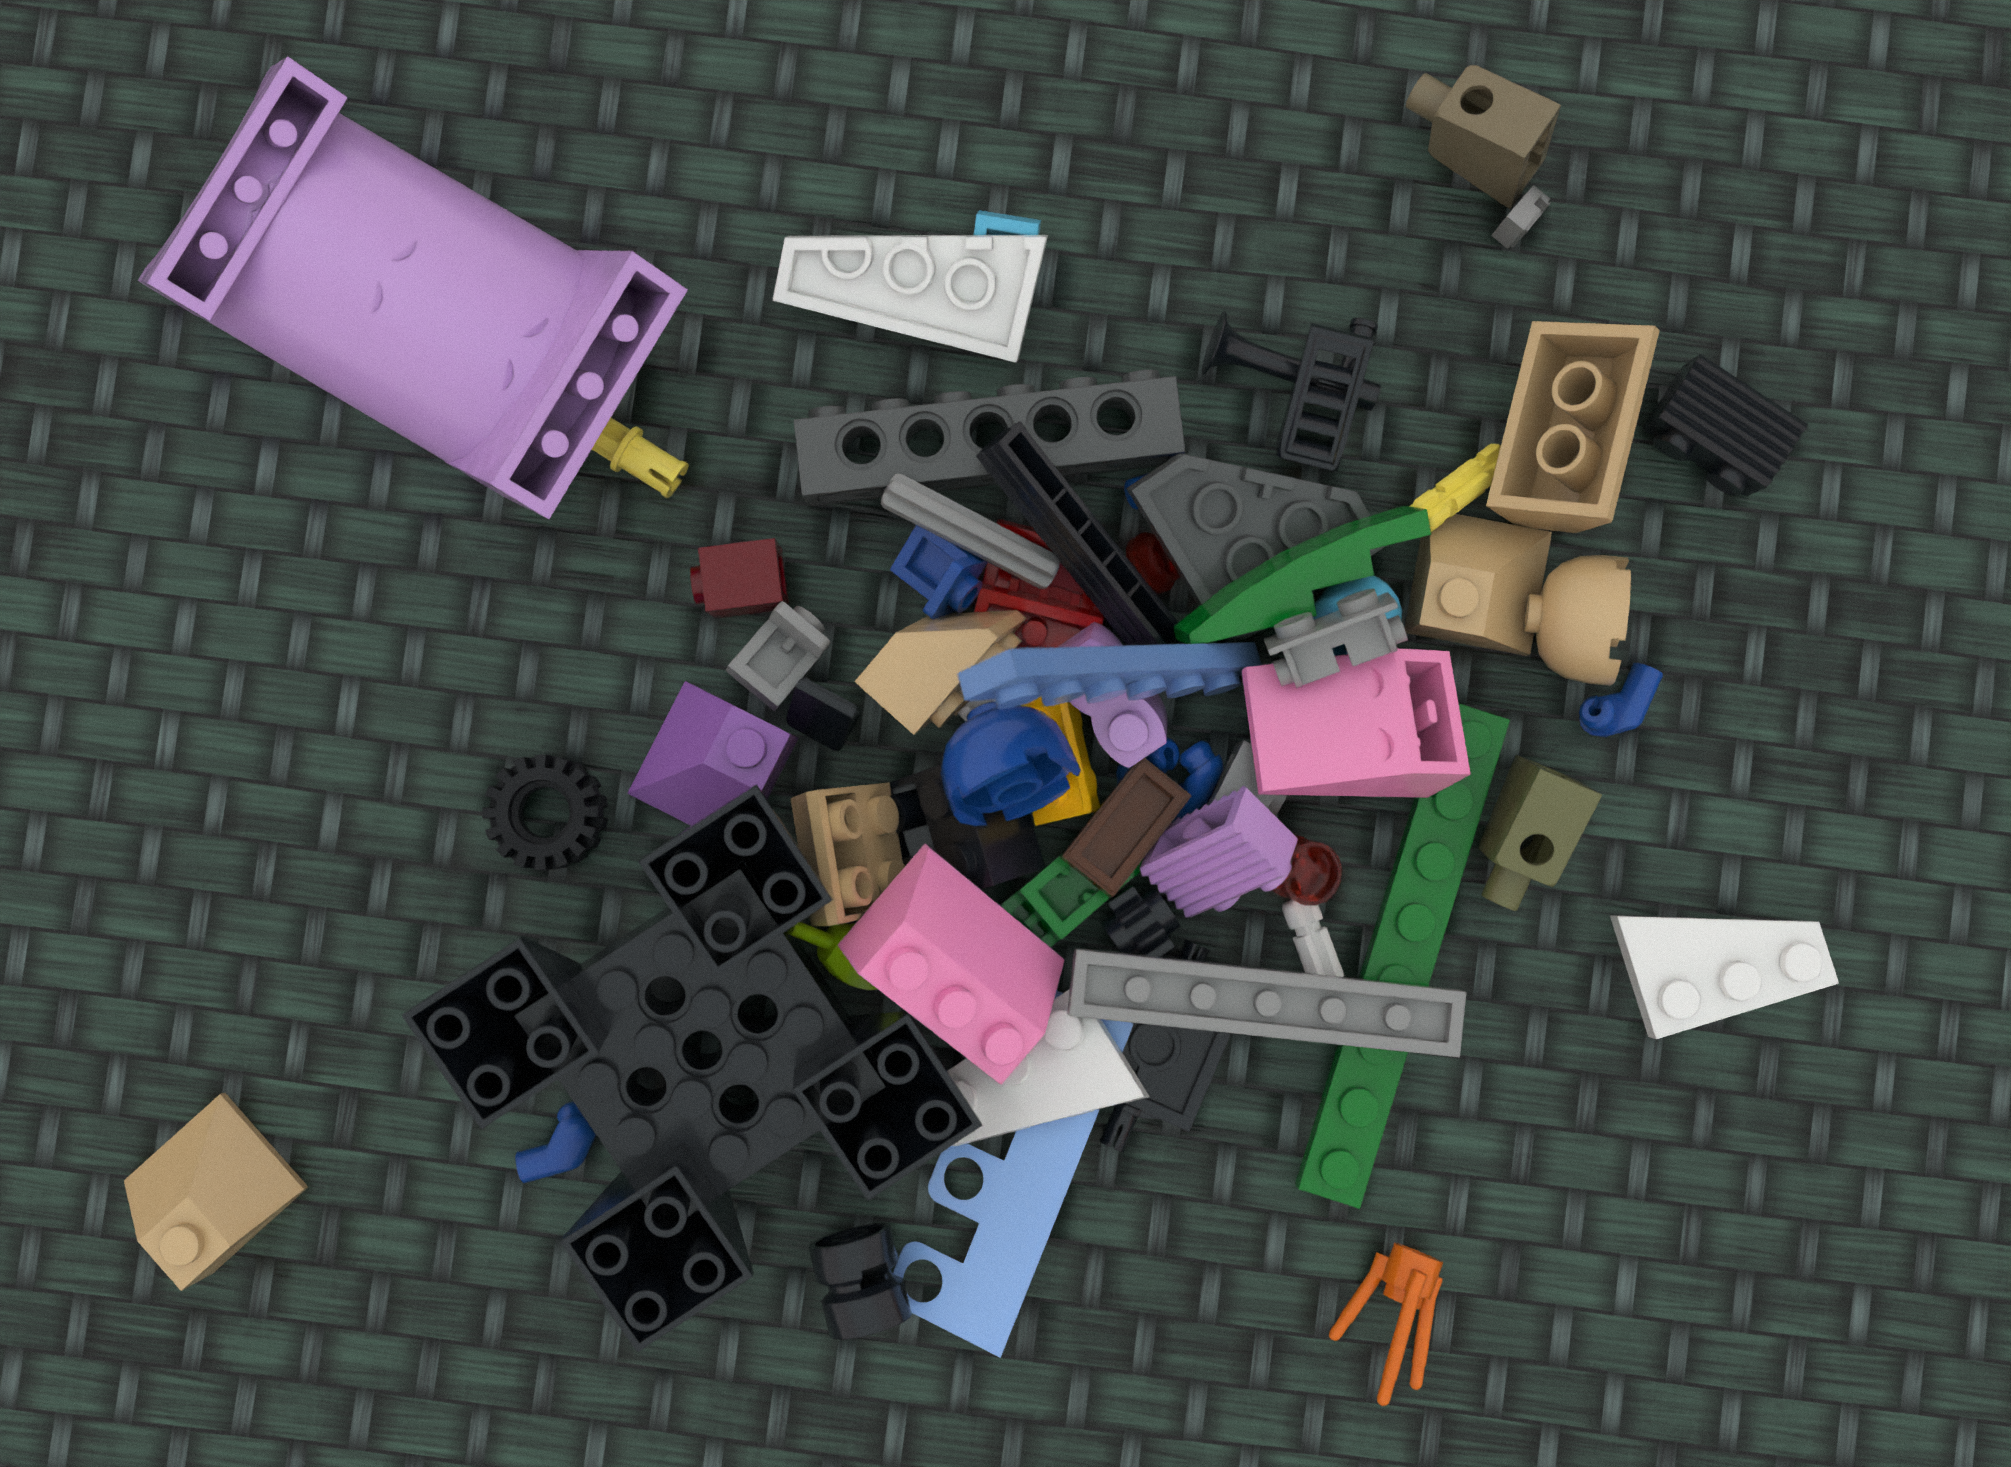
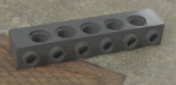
M1139 370L1124 374L1122 382L1097 385V379L1094 377H1077L1060 382V389L1035 392L1033 385L1015 384L997 389L996 397L972 399L970 392L954 391L936 395L934 397V404L909 406V401L906 399H885L872 403L871 411L847 414L846 408L843 406L817 407L808 411L809 418L794 420L802 497L808 506L882 498L890 479L895 474H903L935 492L998 485L976 457L982 448L975 445L971 439L972 432L977 426L989 422L998 424L1006 430L1018 421H1021L1028 433L1063 477L1158 467L1178 453L1185 454L1176 376L1160 378L1158 370ZM1111 408L1119 409L1129 416L1132 427L1124 434L1111 435L1100 428L1097 417L1104 410ZM1053 415L1063 419L1067 423L1070 432L1061 441L1046 442L1037 436L1034 431V425L1042 417ZM921 430H933L942 436L944 443L935 455L921 457L915 455L908 448L912 436ZM860 437H871L881 445L877 457L867 464H856L846 457L850 443Z

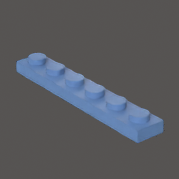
M1255 642L1015 648L999 653L957 673L965 701L995 699L998 709H1006L1029 703L1039 697L1042 698L1044 706L1058 705L1077 699L1084 694L1087 703L1106 701L1126 693L1129 701L1148 698L1164 691L1167 698L1185 696L1201 689L1204 696H1211L1239 687L1241 685L1239 678L1242 675L1241 670L1245 667L1262 664Z

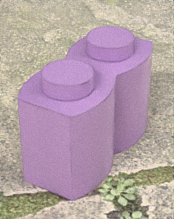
M1093 622L1058 647L1123 645L1109 629L1097 622ZM1126 693L1118 697L1097 703H1087L1084 694L1077 699L1069 701L1078 710L1091 716L1094 733L1102 748L1110 757L1127 768H1130L1167 743V712L1158 694L1140 700L1129 701Z

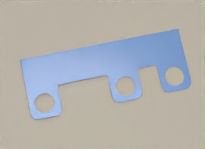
M1056 991L1055 998H1057L1063 993L1060 991ZM1101 1019L1119 1049L1123 1052L1134 1024L1131 1022ZM1100 1109L1016 1131L1005 1160L999 1159L968 1143L960 1146H951L940 1153L928 1184L929 1195L935 1202L978 1222L979 1225L963 1263L920 1242L913 1241L903 1247L892 1273L893 1275L903 1278L905 1270L912 1262L928 1260L938 1267L942 1276V1288L933 1300L918 1302L907 1294L913 1314L1001 1358ZM961 1157L974 1160L980 1166L983 1173L981 1190L976 1196L967 1200H961L952 1196L944 1182L947 1166L953 1160Z

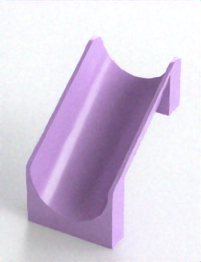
M287 56L270 67L251 106L215 168L172 234L144 269L138 281L441 458L445 463L496 493L550 519L688 290L633 251L575 250L350 120L339 113L348 97Z

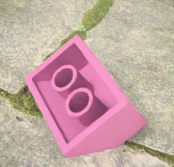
M927 844L920 848L838 944V947L860 976L1001 1085L1045 1035L1065 961L1057 952Z

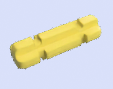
M1489 444L1476 454L1475 458L1466 461L1435 484L1436 487L1432 490H1427L1410 505V507L1427 509L1431 532L1442 525L1447 518L1454 516L1483 494L1488 487H1491L1501 447L1500 444Z

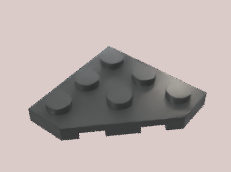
M1178 453L1126 488L1198 606L1202 605L1229 583L1282 551L1340 525L1371 516L1356 491ZM1386 546L1371 549L1370 555H1374ZM1323 588L1312 590L1313 595ZM1260 630L1222 639L1220 642L1241 643Z

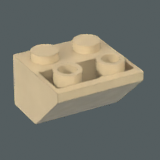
M1018 610L950 613L936 619L926 616L896 632L855 680V683L913 735L931 722L940 729L953 715L957 716V712L969 702L964 700L957 673L1008 649L1017 648L1022 641L1014 633L1027 618Z
M890 782L814 790L790 798L798 847L833 898V901L810 915L811 926H831L859 920L905 867L902 861L898 833H896L899 824V813L896 803L890 797L892 795Z

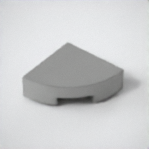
M1533 185L1491 236L1507 249L1510 246L1513 248L1551 204L1549 202L1550 198Z

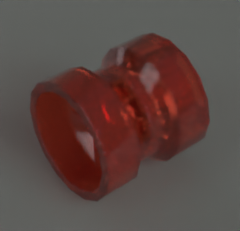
M1294 834L1298 841L1291 861L1295 857L1296 860L1292 862L1291 871L1287 878L1278 887L1271 890V892L1302 905L1316 906L1328 901L1336 893L1342 878L1341 862L1331 847Z

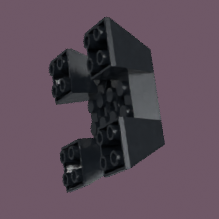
M757 784L638 861L669 907L583 963L576 962L521 936L401 1015L481 1129L557 1080L560 1081L621 1169L617 1177L565 1233L560 1243L637 1353L753 1277L752 1265L729 1191L735 1185L820 1130L869 1201L982 1126L981 1120L907 1011L849 1016L798 938L787 934L788 929L833 901V898ZM662 976L675 978L682 984L685 996L673 1002L661 1001L652 993L650 983ZM762 994L774 1001L777 1010L767 1018L757 1019L749 1016L744 1011L741 1003L751 995ZM696 1031H708L718 1037L722 1047L714 1053L702 1054L690 1046L687 1037ZM642 1067L654 1068L664 1076L666 1084L658 1089L644 1088L635 1080L633 1072ZM733 1085H745L750 1087L758 1098L750 1105L737 1106L729 1102L723 1092Z

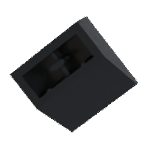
M942 764L890 782L892 794L890 797L896 803L899 813V824L896 833H898L902 861L905 866L920 848L927 844L980 889L1046 868L1029 814L1006 821L1002 810L992 813H983L987 825L972 826L960 823L953 815L944 791L941 777Z

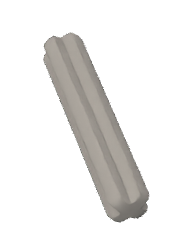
M895 474L890 479L882 495L881 505L886 510L1039 589H1046L1058 572L1060 561L1054 553L903 474Z

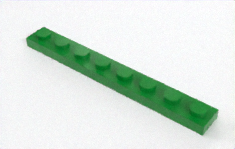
M1459 703L1471 775L1428 798H1414L1358 979L1429 986L1510 719ZM1347 1045L1337 1046L1295 1182V1186L1299 1190L1360 1209L1408 1052Z

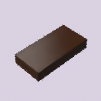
M1143 758L1129 768L1059 858L1109 898L1114 897L1192 795L1146 758Z

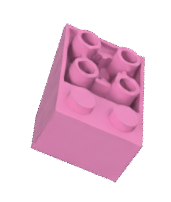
M1397 648L1396 652L1388 653L1356 666H1352L1348 654L1336 655L1335 658L1340 672L1296 688L1294 682L1281 686L1273 664L1250 666L1241 670L1258 795L1428 798L1471 775L1450 651Z

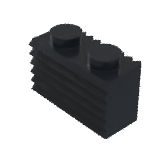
M1699 354L1682 366L1642 428L1646 433L1653 434L1655 437L1653 444L1663 454L1678 461H1693L1698 467L1706 469L1708 472L1706 475L1708 482L1718 490L1733 496H1749L1767 488L1773 481V477L1779 472L1780 466L1786 461L1788 454L1793 450L1794 445L1799 441L1801 434L1807 429L1808 424Z

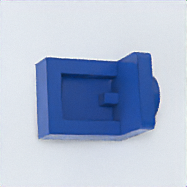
M916 525L892 564L890 571L928 599L923 612L931 619H936L953 612L962 613L972 604L982 588V582L978 580V577L988 562Z

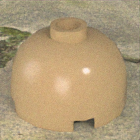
M1606 555L1576 557L1561 563L1547 576L1541 595L1528 594L1524 632L1536 633L1539 656L1549 669L1566 679L1582 683L1608 686L1615 683L1621 660L1609 659L1610 647L1616 648L1619 640L1625 641L1631 592V570L1625 569L1629 562L1628 557Z

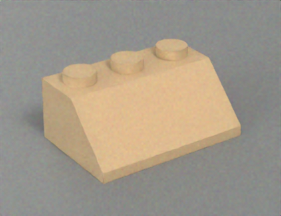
M1532 321L1486 503L1488 508L1514 525L1569 533L1582 532L1613 521L1660 331L1656 326Z

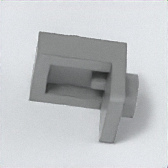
M781 601L772 611L769 619L731 661L725 671L775 712L796 687L798 681L819 660L831 642L823 635L825 631L823 624L811 612L800 606H795L792 609L785 602Z

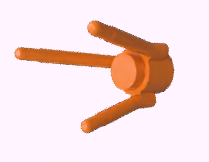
M1394 1242L1389 1257L1376 1252L1369 1273L1329 1331L1331 1340L1338 1341L1349 1325L1355 1320L1382 1280L1386 1282L1383 1295L1402 1303L1377 1394V1402L1381 1406H1387L1390 1402L1417 1309H1419L1412 1356L1410 1386L1415 1390L1422 1387L1435 1302L1443 1278L1439 1277L1443 1265L1442 1261Z

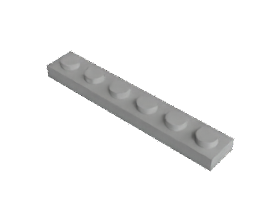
M1074 948L1067 1014L1075 1017L1460 1057L1466 992L1459 989Z

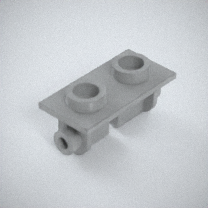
M1366 589L1340 599L1337 602L1339 610L1317 619H1313L1311 612H1306L1275 624L1274 630L1276 634L1264 638L1270 656L1279 652L1284 654V658L1273 662L1281 686L1294 682L1296 688L1340 672L1332 648L1342 644L1345 645L1352 666L1396 652V644L1404 642L1408 638L1399 615L1389 619L1386 618V612L1398 608L1394 598L1388 592L1377 596L1375 589Z

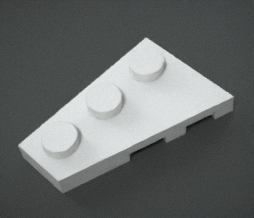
M1610 915L1646 1032L1650 1038L1659 1039L1839 984L1819 922Z
M1069 990L1054 999L1045 1035L1002 1085L967 1058L948 1070L982 1122L980 1128L952 1146H960L1150 1096L1101 1019L1075 1017L1067 1014Z

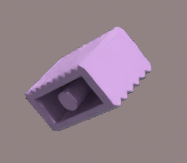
M1242 786L1237 792L1233 790L1228 797L1224 795L1219 801L1214 800L1209 806L1205 804L1200 810L1196 808L1191 815L1187 813L1182 819L1178 817L1173 823H1170L1144 857L1140 871L1142 877H1149L1151 885L1157 884L1159 893H1166L1168 901L1175 902L1176 909H1183L1185 918L1193 917L1211 908H1214L1217 912H1222L1234 905L1240 896L1257 888L1268 892L1278 887L1291 871L1290 861L1298 838L1245 786Z

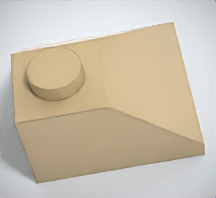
M1460 514L1447 518L1442 525L1431 532V535L1421 537L1404 628L1405 632L1519 655H1530L1534 633L1524 632L1528 594L1541 595L1552 532Z
M226 1093L219 1094L124 1180L138 1243L180 1291L213 1274L308 1188L305 1182Z

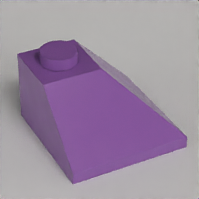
M685 681L627 794L692 826L755 784L758 785L766 799H768L798 737Z

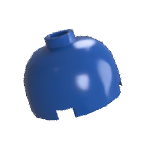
M995 701L974 708L967 715V721L961 724L953 733L945 746L941 777L946 797L956 819L962 824L981 826L987 825L983 813L1002 810L1006 821L1045 807L1071 788L1066 775L1071 772L1079 776L1081 769L1060 727L1047 714L1022 705L998 709Z

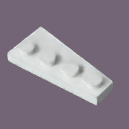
M1048 235L788 236L784 239L772 301L1017 362Z

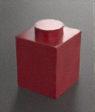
M775 538L698 548L700 565L690 567L692 593L695 603H705V611L713 618L770 612L781 601L789 605L782 547Z

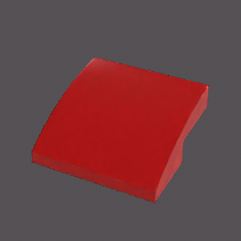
M998 519L997 524L1052 552L1033 527ZM988 562L982 581V588L978 594L974 612L1018 610L1027 619L1014 633L1022 641L1017 648L1058 647L1093 622L1102 625L1104 619L1103 614L1091 599L1087 597L1083 589L1061 563L1051 584L1046 589H1039Z

